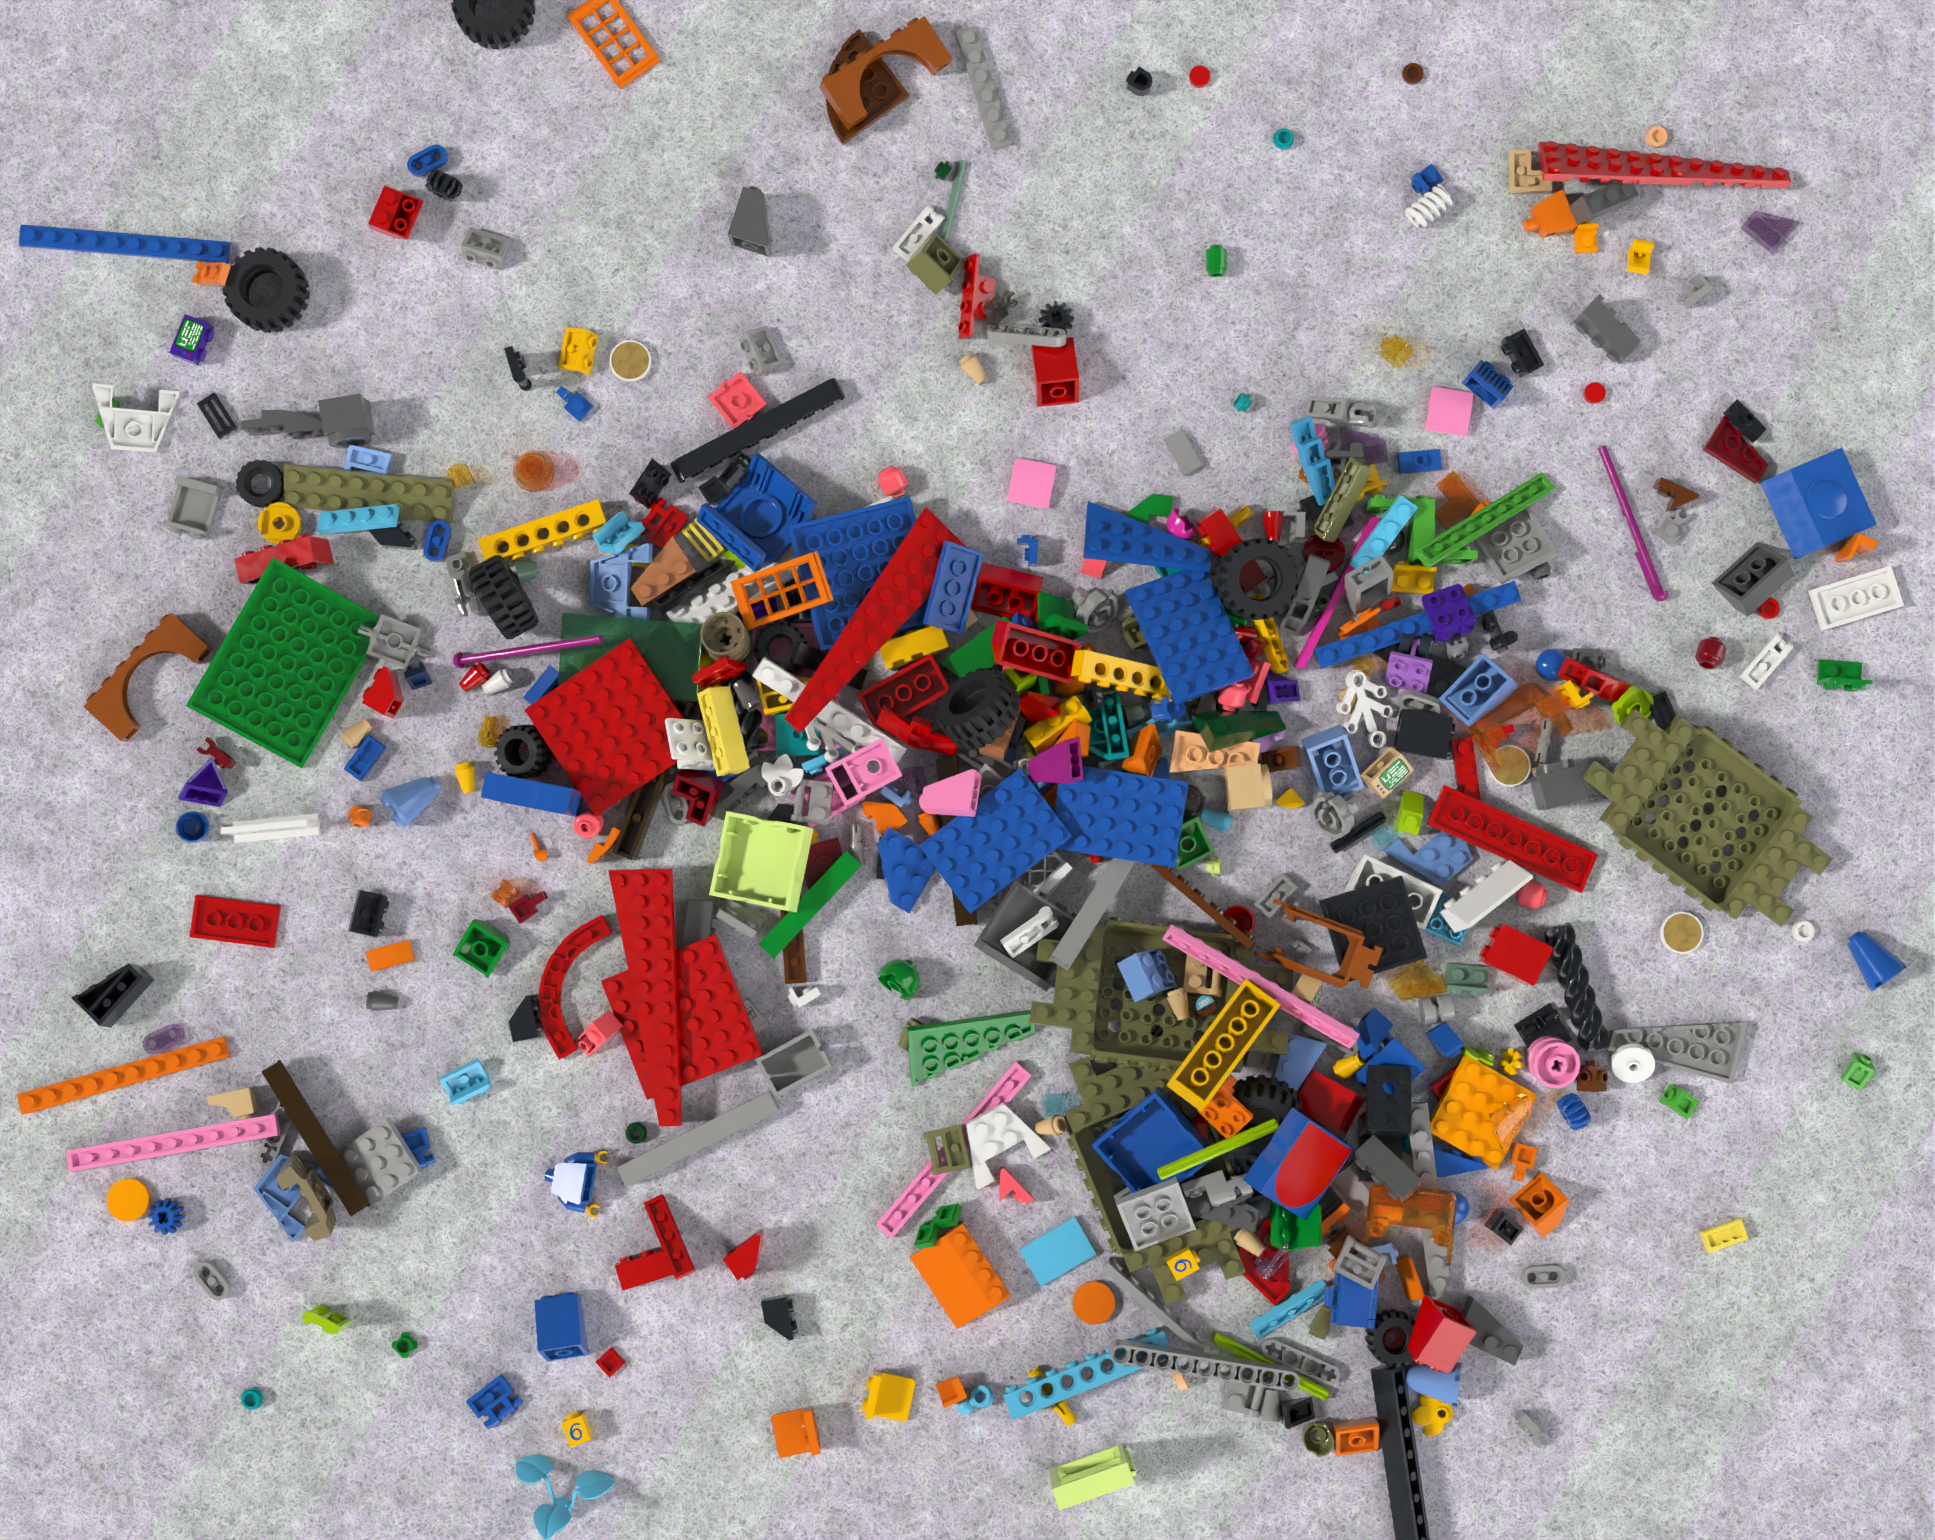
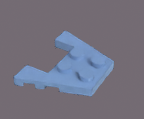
M646 543L618 554H611L590 561L589 604L610 613H615L643 627H650V607L630 606L632 562L652 563L653 544Z
M1442 831L1413 855L1399 838L1383 850L1389 856L1439 887L1473 860L1465 841Z
M280 1153L253 1189L268 1210L273 1213L281 1228L283 1227L289 1239L294 1243L306 1225L289 1213L301 1196L298 1189L299 1184L296 1183L281 1190L278 1183L277 1175L284 1162L292 1157L291 1155ZM305 1160L307 1164L314 1166L324 1185L334 1191L317 1163Z

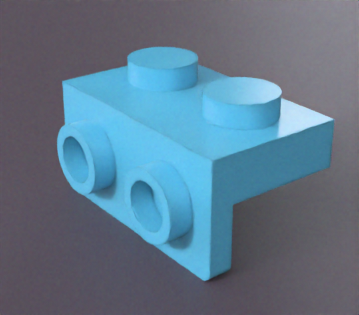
M620 511L594 532L592 536L601 552L618 554L625 549L628 543L638 539L639 534L645 528L642 522L629 521L625 513Z
M479 1058L440 1076V1082L448 1093L452 1106L463 1104L470 1097L476 1094L481 1095L491 1087L490 1077Z

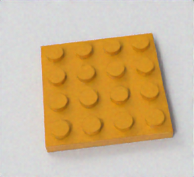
M1464 1054L1429 1118L1431 1133L1465 1153L1483 1159V1163L1498 1170L1538 1095Z

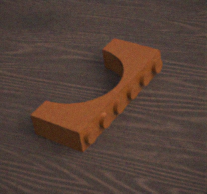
M925 16L920 19L917 17L907 23L908 27L901 30L898 28L890 34L891 38L888 40H879L873 45L874 48L869 52L867 50L862 51L856 56L857 59L855 61L843 63L839 67V71L834 74L829 72L822 78L819 88L847 130L864 120L868 114L860 96V80L865 68L874 60L887 55L907 56L921 63L931 75H934L950 64L953 58Z
M170 613L163 616L159 621L160 625L155 630L147 633L145 641L130 652L131 656L116 667V672L101 683L102 687L97 692L92 693L87 698V703L83 706L120 741L127 742L141 727L130 711L127 691L132 674L142 662L157 654L178 653L189 658L192 662L200 664L214 649L176 614Z

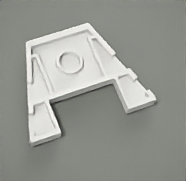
M93 383V392L110 449L156 453L178 399L179 391L159 390L158 412L112 407L113 385Z
M1003 1102L965 1123L975 1178L974 1182L978 1190L995 1181L985 1161L1024 1140L1033 1158L1051 1150Z

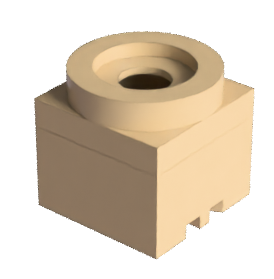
M1251 764L1222 769L1226 811L1255 809L1272 805V787L1267 764Z

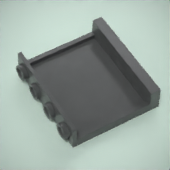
M1015 880L974 946L1047 992L1051 986L1047 980L1057 964L1036 961L1038 941L1012 959L1000 940L1037 915L1042 907L1049 906L1053 912L1052 916L1057 918L1059 925L1041 939L1061 941L1077 914L1073 912L1072 915L1066 913L1068 908L1058 902L1055 905L1050 903L1051 898L1043 892H1040L1039 895L1033 892L1035 887L1026 881L1021 884Z

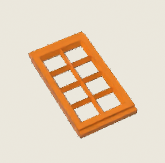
M588 0L566 15L619 89L661 61L617 0ZM609 1L616 12L603 20L596 9ZM593 13L600 23L587 32L580 21ZM620 16L626 27L613 35L606 24ZM603 27L610 38L597 46L590 35ZM630 30L637 41L624 49L617 38ZM611 42H614L621 52L608 61L601 50ZM641 45L647 56L634 63L627 53ZM624 56L631 67L618 75L611 64Z
M818 551L730 582L746 630L754 629L834 600ZM808 562L813 578L801 582L796 566ZM791 568L796 584L783 588L779 572ZM774 575L779 590L766 594L761 579ZM757 581L762 596L749 600L744 585ZM815 582L820 597L807 601L802 586ZM798 588L803 603L790 607L785 592ZM781 594L785 609L773 613L768 598ZM763 600L768 615L755 619L751 604Z

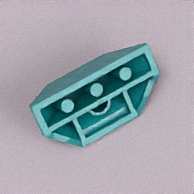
M1110 685L1109 688H1108V687H1101V688H1102V690H1108V689L1116 688V686ZM1119 693L1105 695L1102 707L1097 710H1091L1085 700L1082 705L1092 718V721L1088 723L1090 726L1088 751L1107 760L1129 757Z

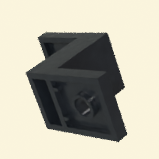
M1367 1065L1366 1110L1358 1117V1149L1374 1134L1402 1161V1139L1412 1132L1411 1067ZM1388 1082L1394 1086L1392 1094H1388L1383 1090L1384 1083ZM1358 1166V1182L1376 1183L1371 1177L1372 1174L1367 1169L1362 1170Z

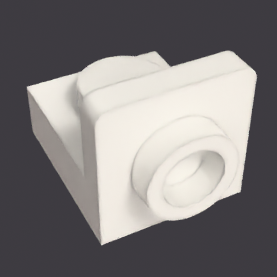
M809 986L801 991L802 996L799 997L794 988L791 987L788 989L790 994L787 996L793 1006L798 1005L801 1008L822 993L818 987L813 989L812 986Z

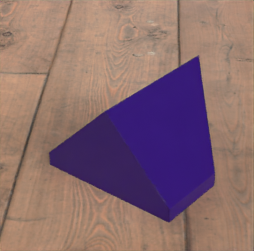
M1270 669L1268 670L1264 681L1265 688L1268 690V705L1301 701L1297 680H1290L1280 674H1275Z
M213 757L186 781L178 796L179 800L215 807L221 806L228 790Z

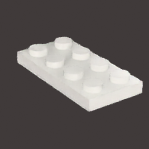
M1891 566L1808 591L1821 631L1904 606Z

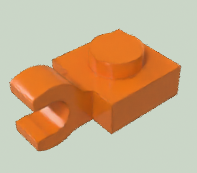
M1515 1142L1510 1161L1511 1164L1516 1165L1512 1180L1524 1181L1526 1168L1533 1169L1538 1148Z

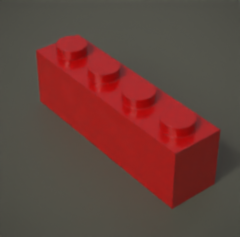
M1215 508L1196 522L1198 533L1203 539L1207 538L1210 543L1208 547L1214 556L1218 555L1220 559L1227 554L1226 551L1242 541L1221 508ZM1255 559L1244 564L1240 571V586L1243 592L1246 593L1267 579Z

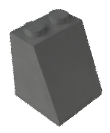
M743 186L728 231L730 243L733 246L771 257L772 248L764 193L757 187L749 186L747 188Z

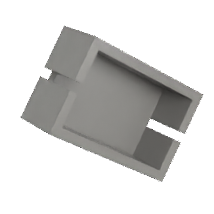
M814 1028L755 1059L764 1077L770 1073L771 1078L766 1081L775 1098L833 1067L826 1050H820L819 1048L822 1046V1043Z

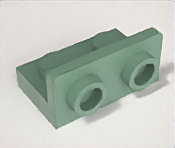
M1446 963L1444 989H1449L1450 994L1462 995L1463 990L1471 991L1470 995L1483 997L1484 992L1490 993L1488 988L1489 967Z

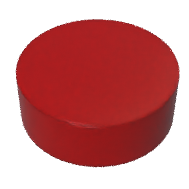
M1198 65L1190 71L1189 81L1194 87L1202 88L1209 83L1210 71L1205 66Z
M1598 382L1590 383L1583 392L1585 400L1590 404L1601 402L1606 395L1604 386Z
M1768 598L1757 608V611L1762 618L1772 619L1779 614L1780 605L1775 599Z

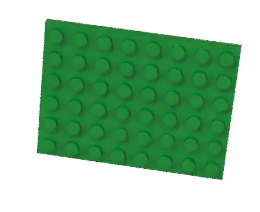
M272 557L186 706L296 766L303 768L368 656L366 651L370 644V637L358 633L359 629L367 632V630L359 627L362 624L373 629L378 623L379 616Z

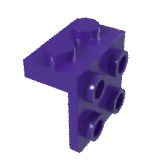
M1455 584L1422 596L1421 602L1432 625L1431 634L1433 635L1434 643L1438 641L1446 642L1458 634L1467 635L1472 632L1475 627L1476 618L1460 584Z

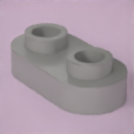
M1411 689L1405 690L1400 694L1399 705L1402 709L1436 715L1440 714L1441 702L1436 697Z
M669 783L663 789V798L668 817L673 823L681 825L688 821L685 819L689 808L686 798L681 796L672 798L670 793L674 783ZM682 810L683 817L677 818L676 812Z
M204 1261L195 1267V1279L212 1299L222 1300L229 1296L231 1284L213 1262ZM205 1268L210 1270L209 1276L204 1274ZM218 1285L224 1287L223 1292L217 1290Z
M1557 1265L1528 1266L1521 1273L1523 1284L1532 1289L1559 1287L1566 1278L1564 1270ZM1551 1272H1556L1557 1276L1555 1279H1550ZM1530 1273L1535 1274V1279L1532 1281L1528 1279Z

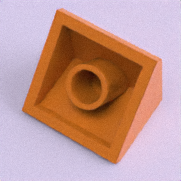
M1150 723L1134 734L1128 749L1129 757L1125 758L1122 764V768L1128 772L1137 775L1153 776L1163 750L1155 724Z
M1374 1417L1331 1423L1335 1435L1334 1447L1336 1456L1378 1451L1379 1424Z

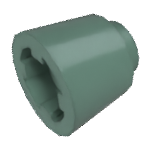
M531 559L514 561L520 584L536 578L535 574H539L536 561L532 562Z
M1139 704L1121 706L1124 724L1127 729L1144 722V718H1147L1144 706Z

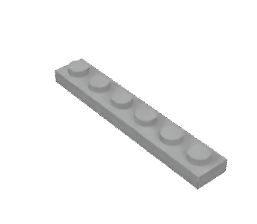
M976 26L956 31L957 40L991 149L995 150L1012 145Z
M1109 1257L1104 1262L1102 1269L1191 1349L1197 1352L1205 1350V1338L1198 1331L1193 1332L1188 1327L1189 1324L1185 1319L1175 1316L1169 1305H1166L1165 1302L1161 1303L1156 1299V1294L1149 1288L1145 1289L1134 1274H1128L1120 1261Z

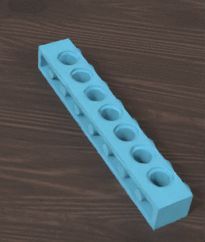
M1157 1328L1146 1331V1336L1141 1338L1133 1336L1126 1339L1128 1341L1170 1347L1164 1331H1158ZM1106 1347V1352L1101 1354L1093 1352L1085 1356L1086 1360L1081 1362L1073 1360L1065 1364L1066 1368L1048 1370L1045 1372L1046 1376L1039 1379L1037 1376H1033L1025 1380L1026 1384L1008 1386L1005 1388L1006 1392L1002 1393L1010 1418L1015 1420L1142 1368L1116 1363L1109 1353V1348ZM1117 1348L1115 1355H1122L1125 1348ZM1141 1351L1136 1354L1137 1359H1142L1145 1356ZM1160 1355L1157 1358V1362L1166 1359L1167 1355ZM1104 1359H1110L1112 1362L1109 1370H1103L1101 1367ZM1084 1367H1090L1092 1370L1089 1378H1083L1081 1375ZM1064 1375L1072 1377V1382L1069 1386H1062L1061 1379ZM1044 1383L1052 1385V1390L1049 1394H1042L1041 1387ZM1024 1391L1032 1393V1398L1029 1402L1021 1401V1395Z

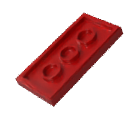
M195 895L189 937L275 948L281 906Z

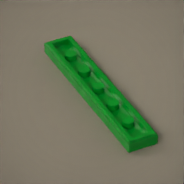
M845 851L799 900L797 912L789 911L764 937L759 945L775 959L862 865Z

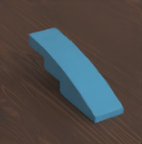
M1305 416L1291 422L1290 426L1305 475L1318 505L1321 506L1326 504L1335 487L1330 459L1325 458L1321 438L1316 437L1313 419L1311 416Z

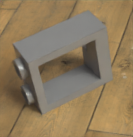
M1382 555L1345 575L1344 600L1355 615L1392 595L1393 570Z

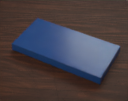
M949 541L943 542L923 624L959 635L964 634L984 556L983 552Z

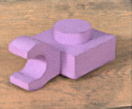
M1283 731L1254 739L1253 742L1260 743L1259 753L1271 750V743L1282 740L1285 736Z

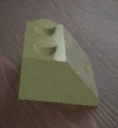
M934 231L911 256L906 266L936 295L952 281L965 260Z

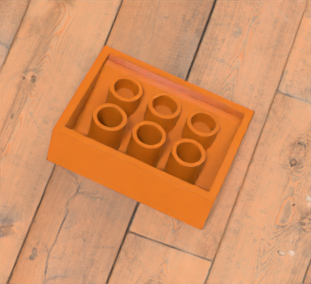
M963 1221L939 1236L935 1247L922 1248L910 1256L913 1264L957 1329L991 1310L1011 1296L1010 1291Z

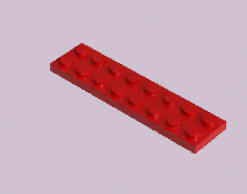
M1446 785L1442 786L1426 823L1502 859L1511 860L1524 869L1578 893H1582L1598 854Z

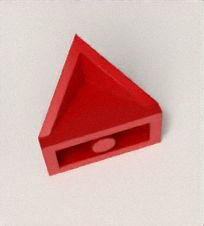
M1029 691L1019 695L1020 709L1031 724L1060 714V698Z

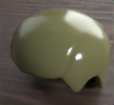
M1315 1421L1309 1423L1303 1430L1302 1441L1307 1451L1316 1454L1317 1457H1322L1332 1451L1335 1435L1329 1425ZM1313 1433L1321 1440L1313 1439L1311 1434Z

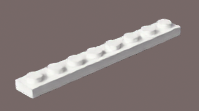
M766 657L762 659L752 674L754 678L792 702H795L807 684ZM831 700L816 716L857 743L869 745L883 738L896 764L907 750L905 745L834 700Z

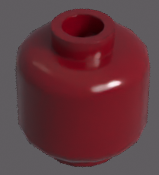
M1717 637L1703 639L1699 642L1695 659L1702 668L1715 669L1724 660L1726 646Z

